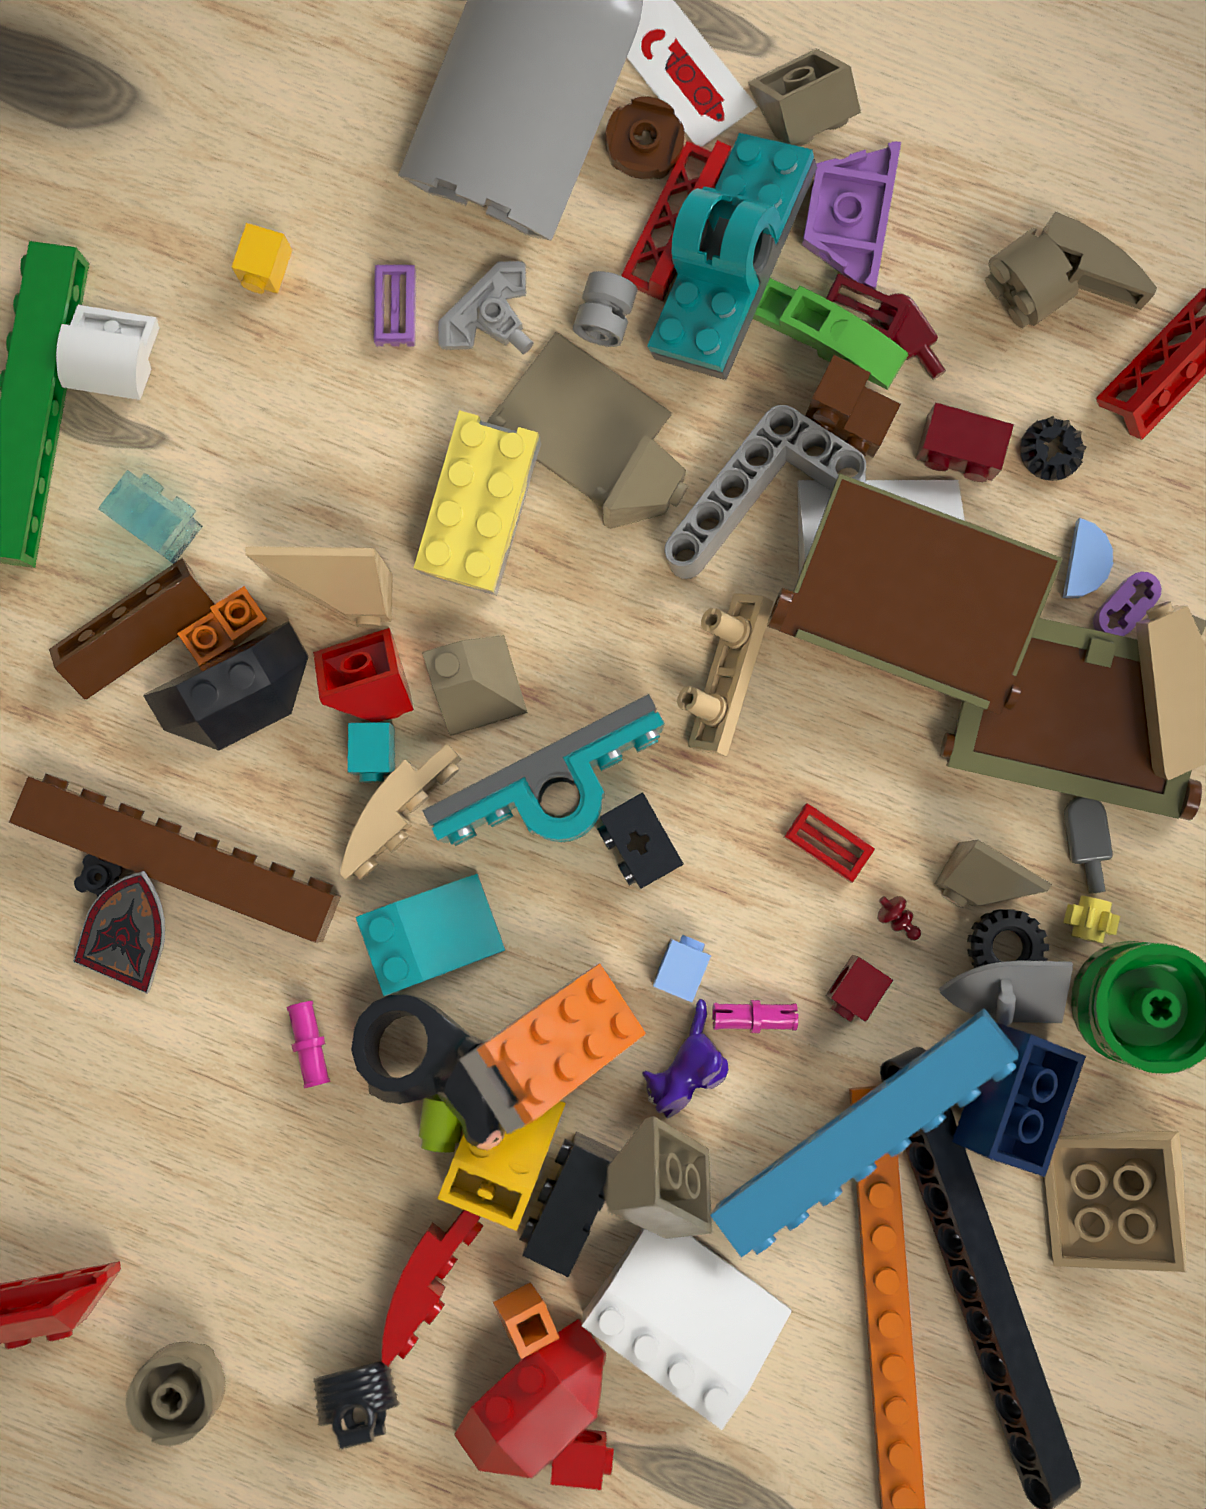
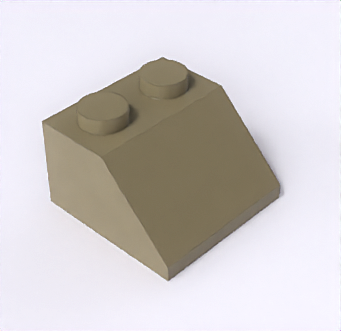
M815 49L748 82L750 91L773 134L786 144L795 146L805 145L813 140L814 135L827 129L840 128L848 123L849 118L861 113L851 66L819 49Z

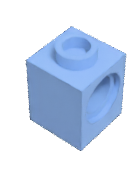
M682 935L680 942L670 939L653 981V987L693 1002L711 955L702 952L705 944L685 935Z

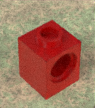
M585 1429L553 1459L550 1485L602 1491L603 1475L612 1474L614 1448L606 1447V1431Z

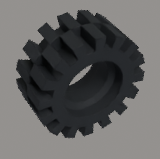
M1011 909L993 910L992 913H985L980 917L982 920L979 923L975 922L971 927L974 930L973 934L968 935L967 942H971V949H967L968 956L974 960L971 963L974 968L1002 962L993 952V941L1000 932L1010 930L1015 932L1022 941L1021 955L1015 961H1047L1048 958L1044 957V952L1049 951V944L1044 943V938L1048 936L1045 930L1038 927L1041 923L1036 918H1030L1028 913Z

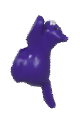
M703 999L697 1001L689 1037L682 1043L670 1067L661 1073H651L649 1071L642 1073L647 1082L646 1089L649 1102L656 1105L657 1112L663 1113L667 1119L687 1106L696 1088L713 1089L724 1082L729 1071L727 1059L716 1050L712 1041L703 1033L708 1015L706 1002Z

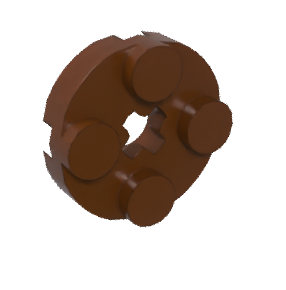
M641 96L631 99V104L625 105L622 109L619 106L612 113L606 127V148L610 156L611 165L615 169L638 179H662L669 174L670 169L675 166L682 153L685 137L682 121L680 123L679 118L674 114L675 110L670 104L659 98ZM644 131L651 132V139L655 141L648 145H641L634 137L635 135L642 136Z

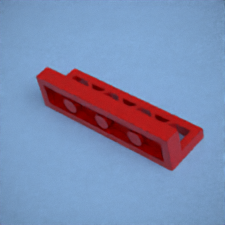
M717 140L711 152L686 141L682 153L621 275L630 280L637 287L638 291L663 302L677 273L672 260V238L679 212L672 214L668 200L672 195L687 191L689 195L694 189H703V186L715 189L731 153L732 146ZM690 156L706 163L700 176L689 180L685 170V165ZM680 176H681L683 182L677 184V182H678V180H679V178H680ZM663 211H665L666 217L660 218ZM670 225L672 234L667 244L655 248L651 237L653 231ZM648 244L650 251L643 253ZM651 259L654 260L656 267L649 282L632 275L637 264Z
M1202 288L1096 397L1099 407L1124 417L1128 432L1133 437L1143 440L1206 375V315L1195 318V315L1206 305V288ZM1188 332L1192 333L1186 341L1169 346V342L1175 336ZM1164 360V363L1157 370L1142 374V370L1148 364ZM1137 387V391L1126 402L1116 399L1122 391Z

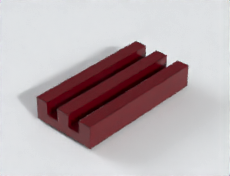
M841 274L837 275L826 297L827 300L833 303L841 304L890 326L887 331L866 322L892 341H895V336L898 330L900 331L903 320L911 309L909 304ZM841 287L897 311L895 317L840 294Z

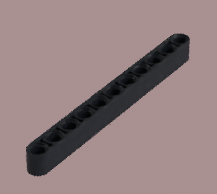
M915 1047L883 1062L880 1067L882 1083L926 1050L922 1047ZM950 1107L943 1112L946 1118L934 1129L925 1132L921 1128L908 1138L911 1143L905 1150L1023 1490L1028 1500L1037 1509H1054L1080 1489V1475L966 1149L952 1142L957 1129V1123Z

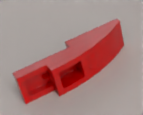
M462 1210L446 1232L432 1222L420 1239L400 1276L387 1313L381 1362L386 1366H389L397 1355L401 1359L408 1355L419 1339L414 1332L423 1321L430 1325L444 1307L445 1303L440 1298L445 1290V1286L435 1277L437 1276L443 1280L458 1260L453 1256V1253L463 1242L469 1246L484 1226L479 1222L481 1216Z

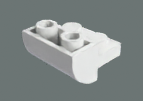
M78 305L71 324H62L59 332L56 364L61 386L141 400L151 372L148 358L159 330L157 318Z

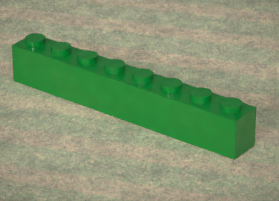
M29 241L27 254L23 255L20 263L22 282L20 293L15 295L13 301L15 320L13 331L8 333L6 340L8 352L6 369L2 370L0 374V563L30 568L36 567L67 388L61 386L57 373V342L62 324L70 325L77 306L83 303L90 264L76 247Z

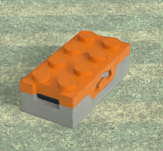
M599 963L567 983L463 1056L460 1061L506 1133L509 1134L536 1120L643 1037L646 1032Z

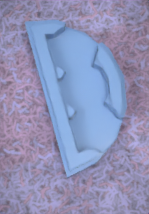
M1079 518L1075 523L1063 598H1080L1097 590L1108 579L1113 566V548L1107 535L1096 524Z

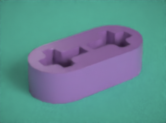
M1138 572L1124 580L1096 611L1093 617L1094 630L1125 636L1131 632L1136 626V622L1141 621L1146 615V611L1152 608L1161 596L1162 588L1156 576L1149 572ZM1143 583L1147 587L1144 591L1146 597H1142L1132 604L1129 599L1136 592L1134 586ZM1120 609L1124 610L1125 613L1118 620V624L1121 627L1117 626L1110 629L1107 626L1110 620L1107 615H1112Z

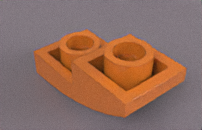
M245 586L211 606V613L177 634L197 664L201 666L239 645L267 622V618Z

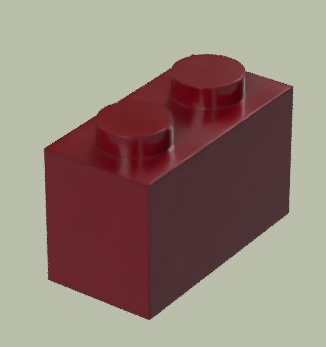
M936 402L927 415L915 460L925 462L924 465L932 470L948 471V469L962 472L964 473L963 476L971 481H992L1003 468L1014 424Z

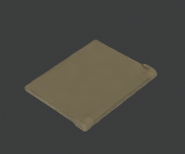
M556 332L502 404L497 407L487 423L517 431L518 427L538 432L541 446L536 461L603 508V504L644 434L654 439L671 417L672 412Z

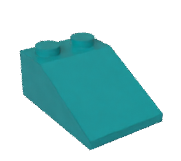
M478 874L408 897L356 917L383 996L506 950Z

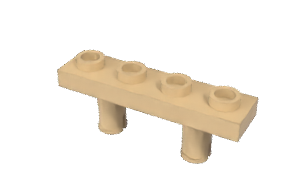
M734 593L728 614L717 608H710L703 614L701 619L702 629L719 637L720 640L704 692L688 686L680 691L677 698V705L680 709L696 715L688 747L697 751L722 756L728 755L774 602L769 598L760 595Z

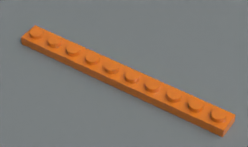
M877 1086L849 1088L850 1106ZM886 1153L874 1162L877 1168L870 1175L856 1182L880 1508L926 1509L898 1154L890 1157Z

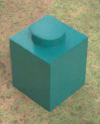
M348 723V773L359 775V782H384V775H390L395 770V727L390 723Z

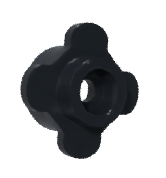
M88 854L82 860L84 867L81 875L75 879L74 886L81 893L89 891L99 897L109 886L119 881L122 867ZM97 873H100L102 876L99 881L95 879Z

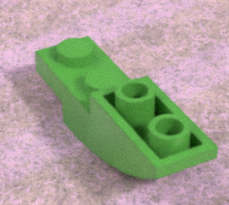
M770 278L753 317L754 320L816 349L818 357L830 362L833 355L871 372L868 381L887 390L908 357V352L883 333L844 308L800 285L795 290Z

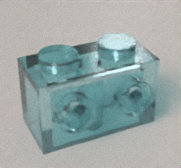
M127 470L98 509L174 564L203 527L193 518L196 510L178 496L172 502L161 494L164 487L146 473L139 479Z

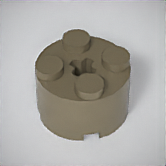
M1031 228L990 258L989 270L991 274L985 278L990 292L997 298L1003 295L1011 305L1009 314L1019 328H1024L1028 324L1033 326L1038 324L1074 298L1079 291L1077 280L1071 284L1068 280L1066 273L1072 267L1063 251L1046 233L1039 237L1035 236L1036 228Z
M175 1342L161 1348L140 1368L131 1382L126 1396L128 1417L132 1426L139 1433L140 1431L144 1432L147 1436L153 1438L151 1441L156 1444L173 1446L189 1441L200 1432L220 1407L225 1393L224 1371L215 1356L214 1350L206 1344Z

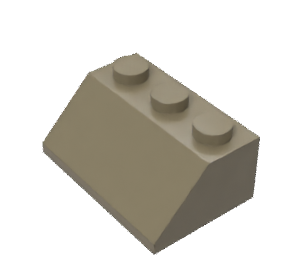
M647 1117L608 1166V1182L604 1187V1198L608 1206V1212L665 1239L711 1234L709 1149L658 1118Z

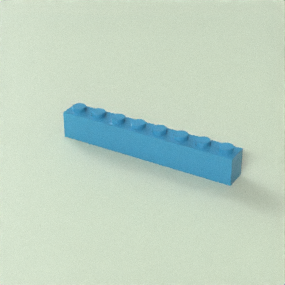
M982 1009L717 1203L710 1216L741 1258L752 1250L756 1255L760 1254L775 1242L774 1234L785 1226L791 1231L802 1224L809 1217L807 1210L820 1202L824 1207L834 1201L843 1192L840 1186L851 1178L859 1182L870 1175L877 1168L874 1162L886 1153L890 1157H894L902 1152L911 1143L908 1138L921 1128L925 1132H929L938 1126L946 1118L943 1114L945 1110L955 1103L959 1107H963L974 1100L981 1093L978 1088L981 1084L991 1077L997 1082L1010 1074L1016 1068L1013 1061L1018 1059L1017 1049L988 1012Z

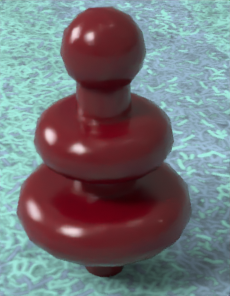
M885 896L881 897L879 902L882 904V908L877 915L879 922L883 924L891 922L893 931L904 930L908 939L918 940L921 936V930L911 923L914 916L910 910H904L907 903L906 899L903 896H896L890 900Z

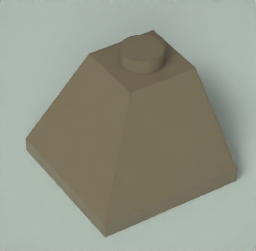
M644 434L603 504V525L610 529L664 515L670 504L678 506L688 488V485L683 483L686 469L651 437Z
M504 635L461 640L422 652L433 691L450 736L528 713Z
M980 840L959 842L935 882V885L944 890L941 896L961 908H964L966 903L968 905L980 906L1048 892L1052 885Z

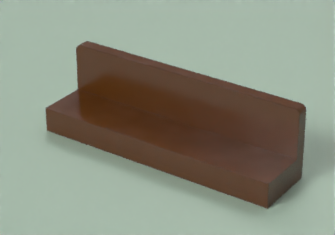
M181 558L51 647L49 652L53 666L83 699H88L178 637L177 633L211 613L210 607L215 603L198 583L190 566Z

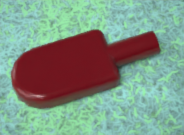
M903 293L889 295L909 304L911 307L908 315L903 320L900 331L898 330L894 342L908 352L906 361L917 356L932 380L940 377L945 373L946 369L931 349V346L938 340L937 333L910 296ZM881 304L878 311L895 317L897 311ZM879 322L881 327L888 331L890 326Z

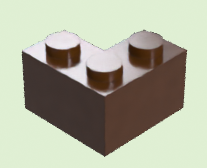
M833 355L812 397L805 416L860 451L864 457L868 455L874 458L901 403L865 387L871 372Z

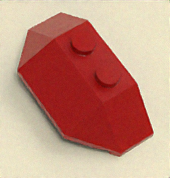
M120 1261L0 1283V1344L4 1343L5 1349H14L31 1343V1338L46 1336L47 1341H57L73 1335V1330L88 1318L121 1271Z
M577 1319L557 1332L559 1335L557 1340L524 1357L471 1406L454 1436L478 1471L534 1478L597 1419L602 1389L603 1366H605L607 1353L593 1334L582 1326L581 1319Z

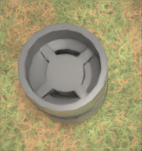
M594 271L589 273L582 296L585 303L579 306L573 325L575 334L597 345L606 347L620 346L628 324L625 315L630 314L638 291L637 287L630 280L610 272Z

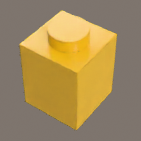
M246 223L231 268L241 285L247 290L263 294L265 290L278 294L292 249L285 234Z

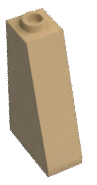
M1171 601L1148 609L1146 611L1148 617L1136 622L1152 769L1156 776L1166 780L1206 764V646L1189 607L1183 605L1172 606Z

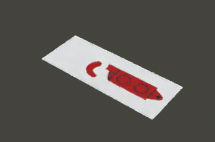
M643 0L640 23L627 58L657 97L670 104L675 110L674 114L679 118L680 123L682 121L684 131L693 143L703 147L758 106L674 0Z

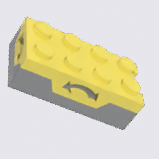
M459 410L414 564L416 571L425 576L495 596L498 595L541 446L538 432L518 427L517 431L483 422L478 415Z

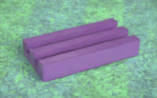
M375 265L374 343L376 347L384 346V344H391V346H400V344L415 346V265ZM385 275H391V333H384ZM400 275H406V333H400Z

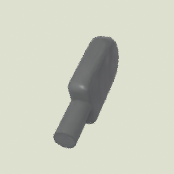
M1078 796L1073 798L1064 810L1070 860L1074 864L1084 863L1089 894L1106 892L1101 861L1110 860L1113 857L1107 813L1100 801Z

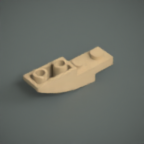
M448 744L442 747L418 770L405 759L377 789L361 813L346 847L340 875L345 880H353L356 876L359 880L364 879L379 865L375 859L386 849L392 853L409 838L406 831L413 825L402 813L406 809L410 813L414 812L429 798L425 793L437 781L440 785L445 784L459 771L456 764L462 759Z

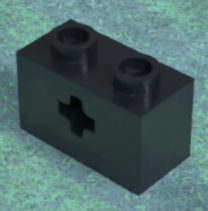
M643 792L600 816L603 826L597 828L608 850L615 846L624 861L617 865L629 886L636 882L639 888L642 889L684 865ZM636 832L639 837L644 835L648 837L649 841L645 844L646 853L640 855L637 850L630 852L627 849L626 845L631 842L629 834Z

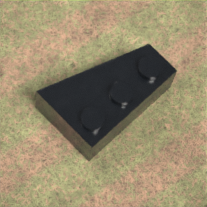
M577 1131L572 1142L564 1139L554 1161L561 1165L555 1180L547 1177L537 1199L538 1202L543 1204L537 1219L529 1216L519 1240L526 1243L522 1254L523 1257L569 1278L590 1234V1228L594 1219L605 1203L604 1187L608 1182V1166L619 1151Z

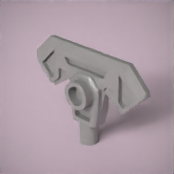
M522 261L497 262L439 320V346L445 350L473 349L476 329L478 328L500 343L507 345L510 342L522 354L527 353L534 342L521 331L523 329L522 323L506 301L507 299L526 296L525 263Z

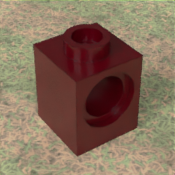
M852 955L825 996L834 1001L830 1009L852 1023L855 1016L866 1022L892 984L893 979L859 956Z

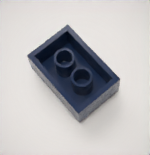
M996 1022L1017 1049L1018 1059L1013 1061L1016 1068L1003 1079L995 1082L991 1077L978 1087L981 1093L964 1106L952 1142L988 1159L1045 1177L1086 1056L1040 1037Z

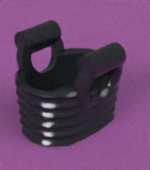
M381 1361L324 1375L313 1380L315 1383L314 1390L316 1391L315 1399L317 1400L316 1408L318 1410L316 1414L318 1417L317 1425H332V1431L337 1437L340 1450L373 1442L374 1437L386 1434V1410L397 1407L400 1402L397 1400L396 1386L393 1385L392 1369ZM355 1407L362 1409L366 1416V1421L355 1423L353 1419ZM342 1419H344L345 1426L348 1429L343 1430L341 1425Z

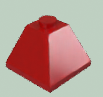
M390 627L313 652L319 699L322 705L374 723L386 719H394L404 713L414 711L409 685Z

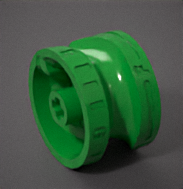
M1123 941L1101 948L1092 954L1082 965L1072 987V1014L1078 1031L1096 1052L1107 1059L1157 1074L1178 1073L1192 1068L1206 1058V963L1199 956L1187 949L1171 944Z

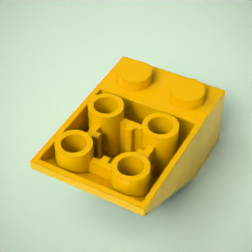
M559 1101L529 1124L509 1134L505 1131L503 1140L489 1150L471 1145L463 1134L437 1199L517 1231L566 1103Z

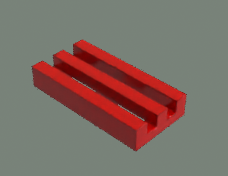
M808 803L804 805L800 814L795 818L791 827L783 836L786 840L850 883L854 882L875 848ZM810 816L862 851L860 857H856L806 823L807 817ZM799 829L854 865L852 869L848 870L796 835Z

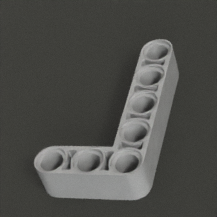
M787 405L772 407L762 417L668 538L665 544V554L671 571L682 579L696 577L705 568L786 462L832 491L839 475L837 473L844 468L855 469L858 474L851 478L866 483V460L864 455L794 408ZM781 425L791 428V431L784 435H778L773 432L776 427ZM813 446L825 450L818 456H810L805 453L808 448ZM757 456L768 459L761 466L749 464V461ZM732 487L744 490L740 496L735 498H729L724 495ZM708 518H714L719 521L718 525L710 530H704L699 527ZM690 549L695 552L694 556L688 561L680 562L675 559L676 555L682 550Z

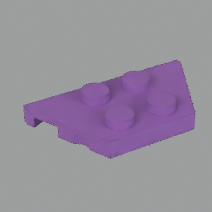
M897 141L888 143L885 149L867 154L865 150L850 154L845 159L834 158L817 163L802 245L841 274L873 289H876L901 147V142Z

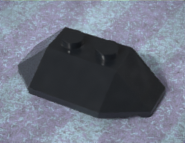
M290 621L145 693L143 696L164 731L220 751L292 714L309 656Z

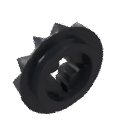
M1051 416L1047 419L1037 420L1026 430L1021 440L1020 455L1025 467L1033 475L1043 480L1058 481L1069 477L1083 463L1082 460L1087 446L1083 445L1082 431L1076 430L1070 424V419L1060 420ZM1058 436L1061 437L1059 449L1063 451V454L1058 452L1054 457L1046 461L1049 447L1044 444V441L1050 443Z

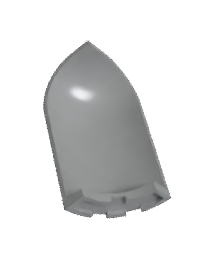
M467 0L398 176L431 195L446 198L465 206L468 201L482 207L486 205L488 206L486 215L506 223L529 237L552 241L634 41L640 23L643 0Z

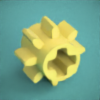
M1080 896L1079 905H1067L1063 923L1074 926L1071 936L1103 944L1105 934H1117L1120 916L1110 913L1111 902L1088 896Z

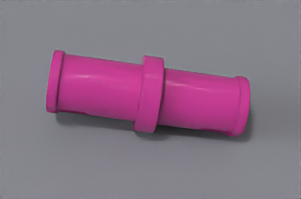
M313 1000L287 1007L295 1043L291 1044L293 1052L298 1054L304 1089L331 1082L328 1077L322 1045L326 1043L324 1036L320 1037Z
M750 1000L749 1004L713 1003L712 1020H715L712 1023L713 1029H749L750 1033H760L761 1029L796 1031L798 1028V1013L795 1012L798 1011L796 1003L761 1004L759 1000Z

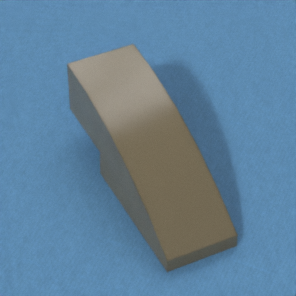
M1056 211L1046 224L1043 233L1050 236L1067 257L1072 267L1068 278L1070 284L1077 280L1079 289L1141 310L1155 295L1157 289L1144 270L1124 250L1101 233L1080 221Z

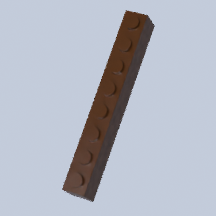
M45 773L43 779L27 777L9 823L133 872L145 871L151 879L314 943L324 941L341 898L340 895L331 892L332 884L311 876L308 883L293 877L296 870L276 862H272L270 868L255 862L258 855L241 848L234 847L232 853L217 848L220 840L196 832L194 838L180 833L182 826L172 821L158 817L157 822L153 823L143 819L142 816L145 811L134 806L120 803L119 808L107 805L105 804L107 796L83 788L81 794L67 789L69 781Z

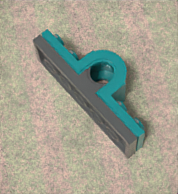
M739 133L716 188L703 186V189H694L687 196L679 211L672 238V260L678 275L647 345L655 360L727 380L816 172L817 165L812 149Z
M645 695L422 810L429 825L433 827L431 829L437 841L443 843L450 842L451 845L454 844L455 846L463 844L477 836L474 829L488 823L489 826L495 827L514 817L511 810L516 807L532 835L538 834L546 840L559 843L571 842L585 836L597 823L602 810V799L605 798V792L592 768L599 766L600 770L604 771L623 760V752L635 747L638 753L659 742V734L662 733L665 723L659 712H656L657 708L650 695ZM558 782L576 785L580 792V803L576 811L564 818H553L547 815L540 805L546 789Z

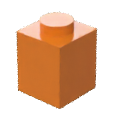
M531 1282L493 1302L508 1339L521 1359L559 1338L545 1302Z

